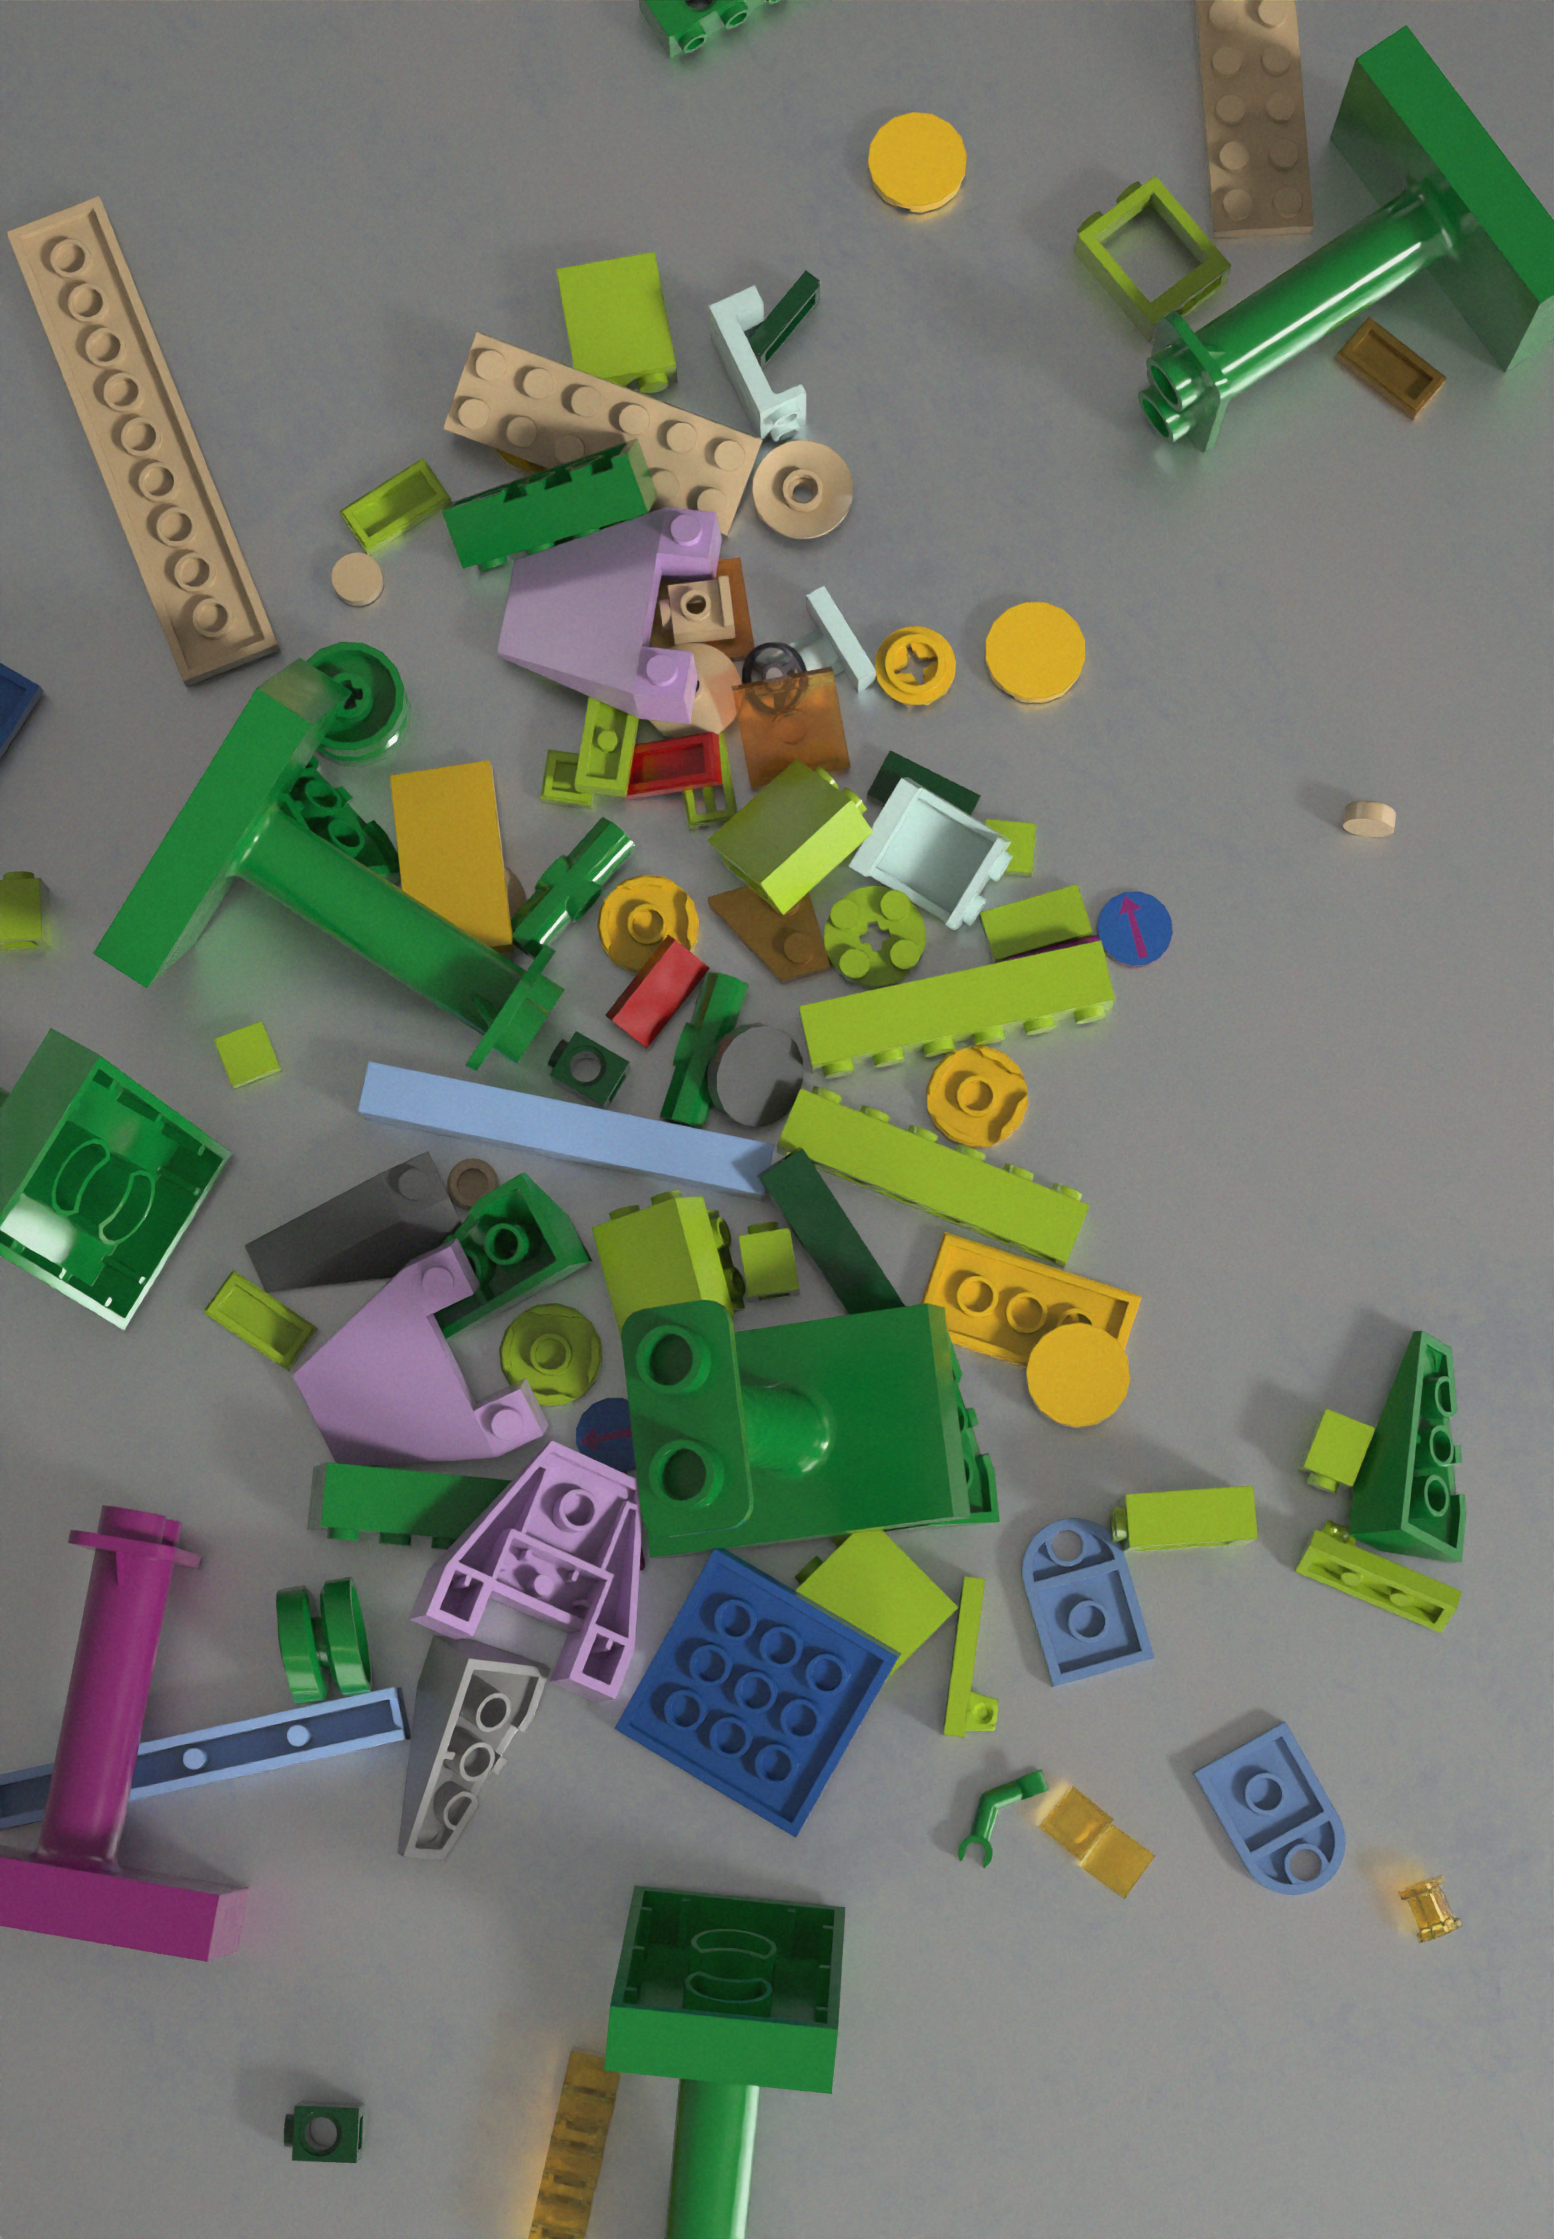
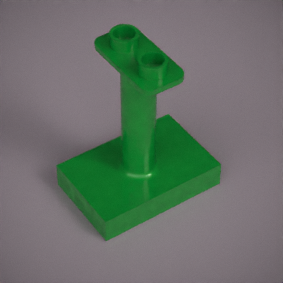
M1407 25L1355 59L1330 136V140L1381 208L1195 333L1182 316L1174 310L1160 318L1151 356L1146 360L1147 378L1150 385L1138 393V400L1151 426L1167 443L1172 444L1186 435L1195 448L1202 453L1216 444L1228 402L1426 268L1505 373L1554 340V220Z
M297 659L256 688L93 954L140 985L148 988L195 945L233 882L239 877L483 1035L484 1037L465 1064L466 1067L476 1073L491 1050L516 1065L565 990L541 974L556 951L545 944L528 970H524L300 824L280 809L352 691L303 659Z
M50 1028L12 1091L9 1092L0 1087V1256L124 1330L233 1153L105 1058Z
M698 1300L641 1309L633 1312L625 1320L622 1327L621 1341L640 1510L643 1522L647 1527L650 1558H677L712 1553L714 1549H726L729 1551L971 1518L945 1307L925 1303L734 1332L731 1314L724 1305L711 1300Z
M634 1886L610 2003L604 2071L679 2078L664 2239H746L761 2087L832 2094L839 2025L845 1907Z

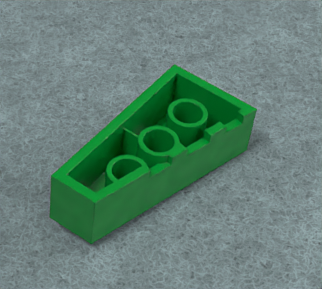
M638 438L450 502L441 512L462 568L477 565L479 571H485L508 561L507 555L525 550L526 555L539 553L553 547L556 540L573 536V539L586 537L601 530L602 526L619 521L621 523L632 521L636 517L650 513L649 510L658 494Z
M326 1462L313 1467L307 1529L327 1531L326 1539L358 1542L359 1534L380 1535L379 1544L411 1546V1538L432 1540L431 1549L448 1550L512 1480Z

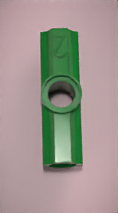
M602 817L568 856H560L547 868L535 885V893L510 919L513 945L525 955L535 960L545 944L549 946L570 921L575 923L589 911L603 891V884L636 849V844L622 829L612 821Z
M706 972L698 999H696V1006L690 1023H685L673 1060V1066L676 1067L659 1116L661 1120L703 1130L713 1102L708 1092L707 1070L711 1058L716 1059L717 1052L721 1048L718 1044L723 1037L736 1028L749 984L726 974Z

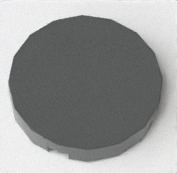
M761 1023L740 1025L723 1037L718 1044L721 1048L717 1052L716 1059L711 1058L707 1070L708 1092L715 1108L732 1121L750 1127L771 1125L786 1115L796 1100L803 1083V1059L796 1042L785 1031Z

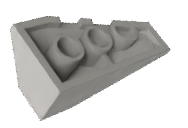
M433 1635L417 1684L398 1854L402 1857L446 1859L478 1808L476 1798L478 1792L490 1773L494 1772L498 1775L506 1763L507 1759L502 1757V1754L518 1729L525 1732L533 1720L550 1671L548 1666L476 1640H454L447 1636Z

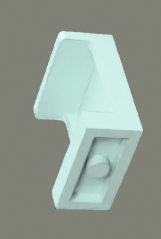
M754 285L709 305L711 342L757 437L763 439L762 444L773 440L775 443H781L795 437L801 432V427L806 424V392L803 385L799 384L779 394L773 393L755 357L748 339L764 321V305L756 286Z
M904 777L898 782L871 827L873 833L863 841L849 867L865 877H873L892 890L904 892L910 901L946 922L945 925L956 930L960 928L963 922L971 926L986 902V899L979 895L989 878L998 882L1013 857L1006 852L1012 841L912 779Z

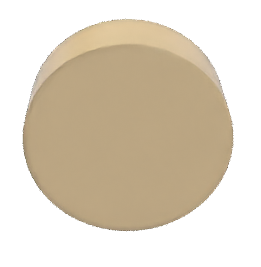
M358 552L347 554L337 561L332 570L331 580L337 596L349 605L364 606L376 600L383 589L384 579L380 566L375 559L367 554Z
M1355 801L1345 807L1343 828L1359 836H1389L1394 832L1396 812L1392 807L1381 802Z
M475 1158L465 1159L456 1164L450 1171L447 1179V1190L451 1199L458 1207L469 1211L479 1198L500 1186L499 1178L493 1167L487 1162Z

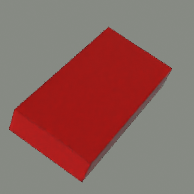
M712 731L635 744L625 799L630 800L723 785L719 735Z
M667 935L605 1016L645 1048H648L710 967L676 939Z

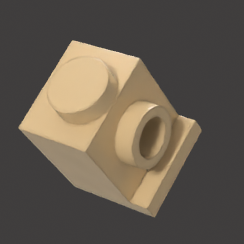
M728 575L718 576L716 580L668 585L669 599L659 600L663 631L673 629L675 645L735 638ZM703 602L706 605L704 611L699 614H692L686 609L688 604Z

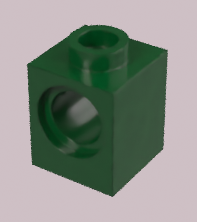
M575 1031L569 1042L562 1039L558 1043L547 1064L553 1068L550 1073L553 1084L589 1105L604 1110L609 1109L631 1072L629 1061ZM584 1058L596 1060L601 1065L598 1076L588 1082L575 1079L572 1075V1070L579 1060Z
M301 2101L296 2104L294 2114H286L284 2123V2147H292V2161L357 2163L362 2159L365 2104ZM324 2117L334 2123L337 2137L333 2145L321 2146L313 2141L310 2135V2125L313 2119Z

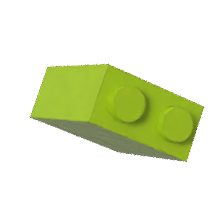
M655 251L556 269L574 368L632 390L639 389L642 393L659 392L666 389L669 383L678 382Z
M796 758L707 841L730 873L784 915L868 838L873 831L862 816L867 810L866 806L852 790L845 787L842 791H839L837 783L823 768L818 766L813 771Z
M681 1190L660 1193L650 1198L652 1203L650 1207L640 1210L639 1205H631L609 1212L611 1221L591 1227L620 1338L625 1320L633 1312L645 1308L698 1300H711L724 1305L730 1312L731 1317H735L703 1196L682 1197Z
M882 1530L835 1536L832 1542L838 1548L824 1562L816 1555L794 1577L801 1584L795 1591L900 1652L901 1655L890 1672L889 1678L959 1607Z

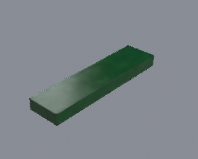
M797 1148L757 1175L761 1184L847 1315L905 1307L803 1148Z

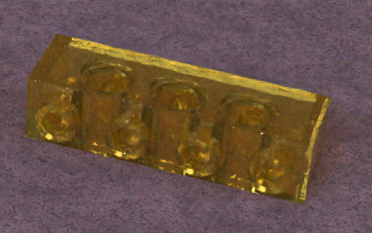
M574 2046L570 2051L528 2239L586 2238L622 2078L621 2072L604 2071L606 2053Z

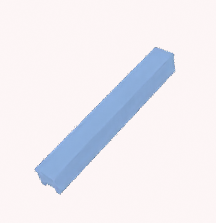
M370 1061L358 1107V1113H361L365 1120L758 1201H762L765 1188L757 1175L770 1167L775 1144Z
M401 1687L386 1688L140 1743L129 1802L411 1739V1732ZM54 1763L0 1774V1831L43 1821Z

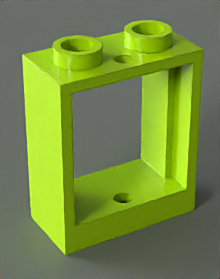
M1156 175L1143 185L1137 181L1127 187L1116 199L1117 205L1104 215L1097 211L1089 216L1077 229L1079 234L1077 235L1074 250L1075 255L1148 342L1155 338L1159 320L1162 316L1171 310L1176 311L1182 317L1227 283L1232 266ZM1150 204L1200 262L1197 268L1151 303L1100 243Z
M1253 1485L1125 1494L1118 1500V1507H1114L1109 1512L1112 1542L1121 1541V1548L1124 1553L1242 1545L1258 1539Z

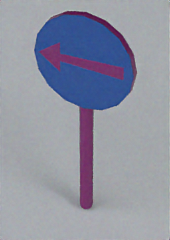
M1140 891L1124 892L1111 898L1101 910L1097 922L1096 935L1007 958L1006 961L1102 941L1104 952L1114 961L1130 967L1146 966L1158 960L1169 947L1173 934L1172 920L1165 906L1154 896Z
M605 1398L593 1403L582 1414L576 1427V1445L581 1454L626 1475L628 1471L636 1468L629 1403L624 1398ZM642 1545L640 1554V1571H642L645 1568Z

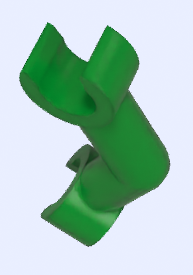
M1042 1769L981 1794L970 1834L961 1842L958 1849L960 1861L964 1858L966 1847L971 1843L977 1842L982 1844L986 1850L983 1868L988 1866L993 1856L990 1838L998 1809L1049 1790Z

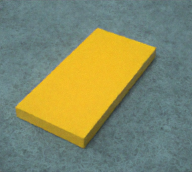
M485 760L390 775L402 890L498 953L513 952V937L491 761Z
M944 1232L921 1304L929 1303L945 1307L947 1330L952 1345L1026 1369L1030 1353L1043 1335L1060 1325L1085 1323L1100 1327L1117 1339L1122 1349L1125 1350L1142 1296Z

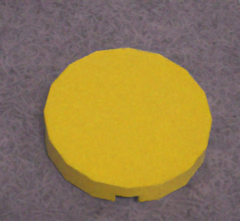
M911 112L892 118L878 130L870 144L868 173L873 188L886 203L896 208L898 205L901 208L909 209V212L923 213L942 207L957 194L965 177L967 153L962 137L949 122L933 114Z
M1024 602L1007 609L993 622L985 642V665L992 682L1001 691L1003 689L1007 694L1012 695L1014 699L1024 703H1046L1063 696L1077 681L1085 663V639L1078 623L1064 609L1047 602Z
M644 874L625 879L615 887L607 899L605 898L599 909L597 930L602 949L613 964L625 972L636 976L667 935L676 939L692 953L697 944L699 919L694 901L675 882L663 876Z
M972 1046V1048L954 1051L946 1055L933 1069L926 1088L927 1112L935 1129L949 1142L965 1145L973 1149L990 1148L1006 1141L1020 1127L1028 1107V1092L1025 1078L1020 1067L1005 1053L987 1046Z
M1085 1323L1060 1325L1043 1335L1030 1353L1025 1372L1028 1394L1038 1411L1054 1422L1072 1428L1094 1426L1112 1416L1126 1398L1131 1379L1128 1357L1118 1340L1102 1328Z

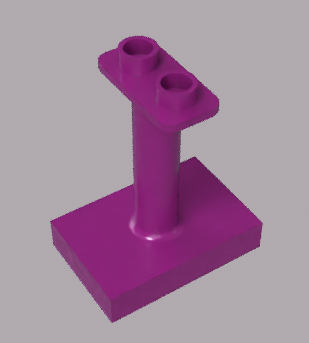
M102 1505L97 1534L70 1529L68 1543L94 1550L95 1554L39 1843L35 1851L0 1845V1926L205 1962L229 1955L238 1950L249 1888L125 1867L118 1864V1854L173 1565L199 1569L201 1561L200 1555L178 1548L182 1522L166 1519V1516Z

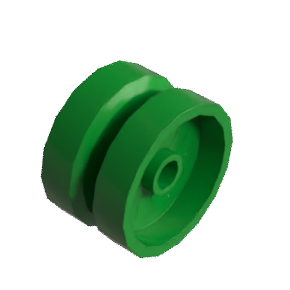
M339 642L319 649L306 661L352 691L316 749L322 758L342 767H366L385 760L400 747L410 727L411 705L397 667L382 651L364 643ZM349 703H356L355 708L350 710L345 709Z
M345 1577L324 1582L320 1592L321 1616H319L313 1594L305 1585L278 1590L276 1594L278 1640L283 1666L294 1702L297 1705L324 1701L329 1689L328 1666H330L336 1688L345 1697L371 1692L372 1669L367 1632L358 1591L353 1578Z

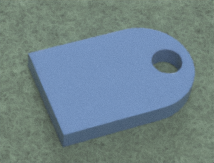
M1069 1518L1047 1525L1030 1541L1022 1559V1583L1052 1687L1155 1658L1124 1552L1118 1541L1112 1542V1534L1106 1528L1086 1519ZM1061 1531H1071L1081 1541V1552L1072 1561H1063L1053 1553L1052 1540Z
M1286 1722L1280 1723L1192 1773L1245 1869L1260 1885L1285 1895H1301L1319 1889L1336 1874L1345 1853L1344 1828L1339 1815ZM1301 1849L1313 1851L1319 1860V1869L1316 1875L1309 1880L1297 1879L1290 1869L1291 1857Z

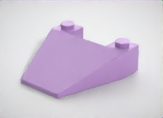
M664 507L636 517L632 521H625L599 530L586 537L574 539L539 553L514 560L498 645V656L639 719L690 724L698 682V674L692 652L649 647L660 580L688 583L715 580L722 543L716 512Z
M457 1238L410 1260L292 1375L336 1463L377 1466L497 1458L544 1436L549 1424L526 1378L478 1401L475 1400L433 1313L473 1295L480 1286Z
M553 1440L549 1441L428 1570L409 1620L454 1640L472 1637L475 1635L488 1599L491 1598L568 1633L549 1682L593 1702L615 1700L635 1650L643 1522L637 1479Z

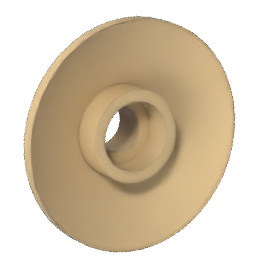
M810 440L790 441L774 448L758 465L752 485L753 501L762 520L777 533L795 539L819 537L837 527L848 513L853 498L852 476L842 457L830 447ZM806 488L811 491L812 497L807 502H799L794 498V492L797 489Z
M683 643L668 648L691 651L698 674L699 689L695 694L691 723L649 721L659 732L669 738L712 731L719 735L733 722L742 701V684L735 665L720 650L706 644Z

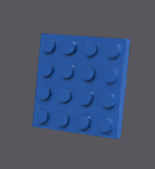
M714 1549L614 1729L796 1838L901 1653L728 1550Z

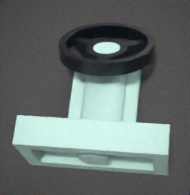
M824 585L806 595V610L817 626V629L789 645L782 642L761 644L755 647L746 657L742 669V684L746 696L759 710L770 714L792 710L801 702L804 695L844 672L857 693L875 684L876 669ZM767 648L780 649L767 657L768 665L755 660ZM752 669L762 675L764 687L773 693L774 707L765 704L757 696L751 679ZM786 694H788L791 701L784 706Z

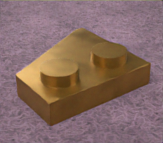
M748 886L708 897L710 909L724 920L738 935V939L752 953L758 956L765 964V967L781 984L831 970L809 892L784 915Z

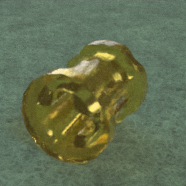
M1443 1875L1420 1881L1398 1892L1400 1899L1408 1902L1417 1922L1419 1932L1416 1934L1419 1943L1441 1937L1463 1926L1461 1918L1454 1917L1444 1895L1442 1886L1446 1882Z

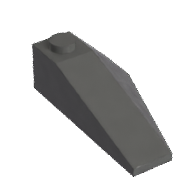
M427 1151L379 1173L246 1244L245 1248L266 1293L322 1287L329 1284L354 1281L380 1280V1278L394 1277L410 1260L439 1247L448 1235L455 1233L462 1224V1221L435 1162Z

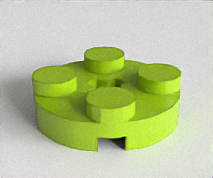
M862 887L846 894L832 906L824 928V945L831 967L846 980L853 982L855 986L867 990L902 983L917 967L925 950L926 929L918 908L904 892L891 890L887 887ZM878 925L880 931H887L890 939L882 941V949L879 951H872L870 943H861L860 936L867 933L868 926Z

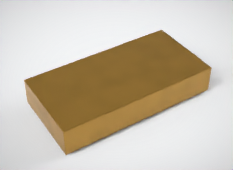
M1369 316L1340 349L1335 358L1412 420L1423 410L1447 379L1446 376Z

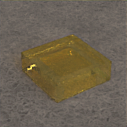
M1071 1786L1040 1824L1039 1828L1081 1861L1114 1819L1074 1786Z
M1110 1824L1081 1865V1868L1125 1899L1155 1855L1116 1826Z

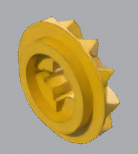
M921 626L901 628L891 633L881 643L875 658L876 680L888 698H893L903 703L906 707L923 704L928 706L934 700L947 693L955 677L956 661L954 652L947 640L932 629ZM907 649L911 650L912 656L915 655L918 662L927 661L930 663V666L923 669V685H919L918 680H915L912 673H899L900 669L907 666Z

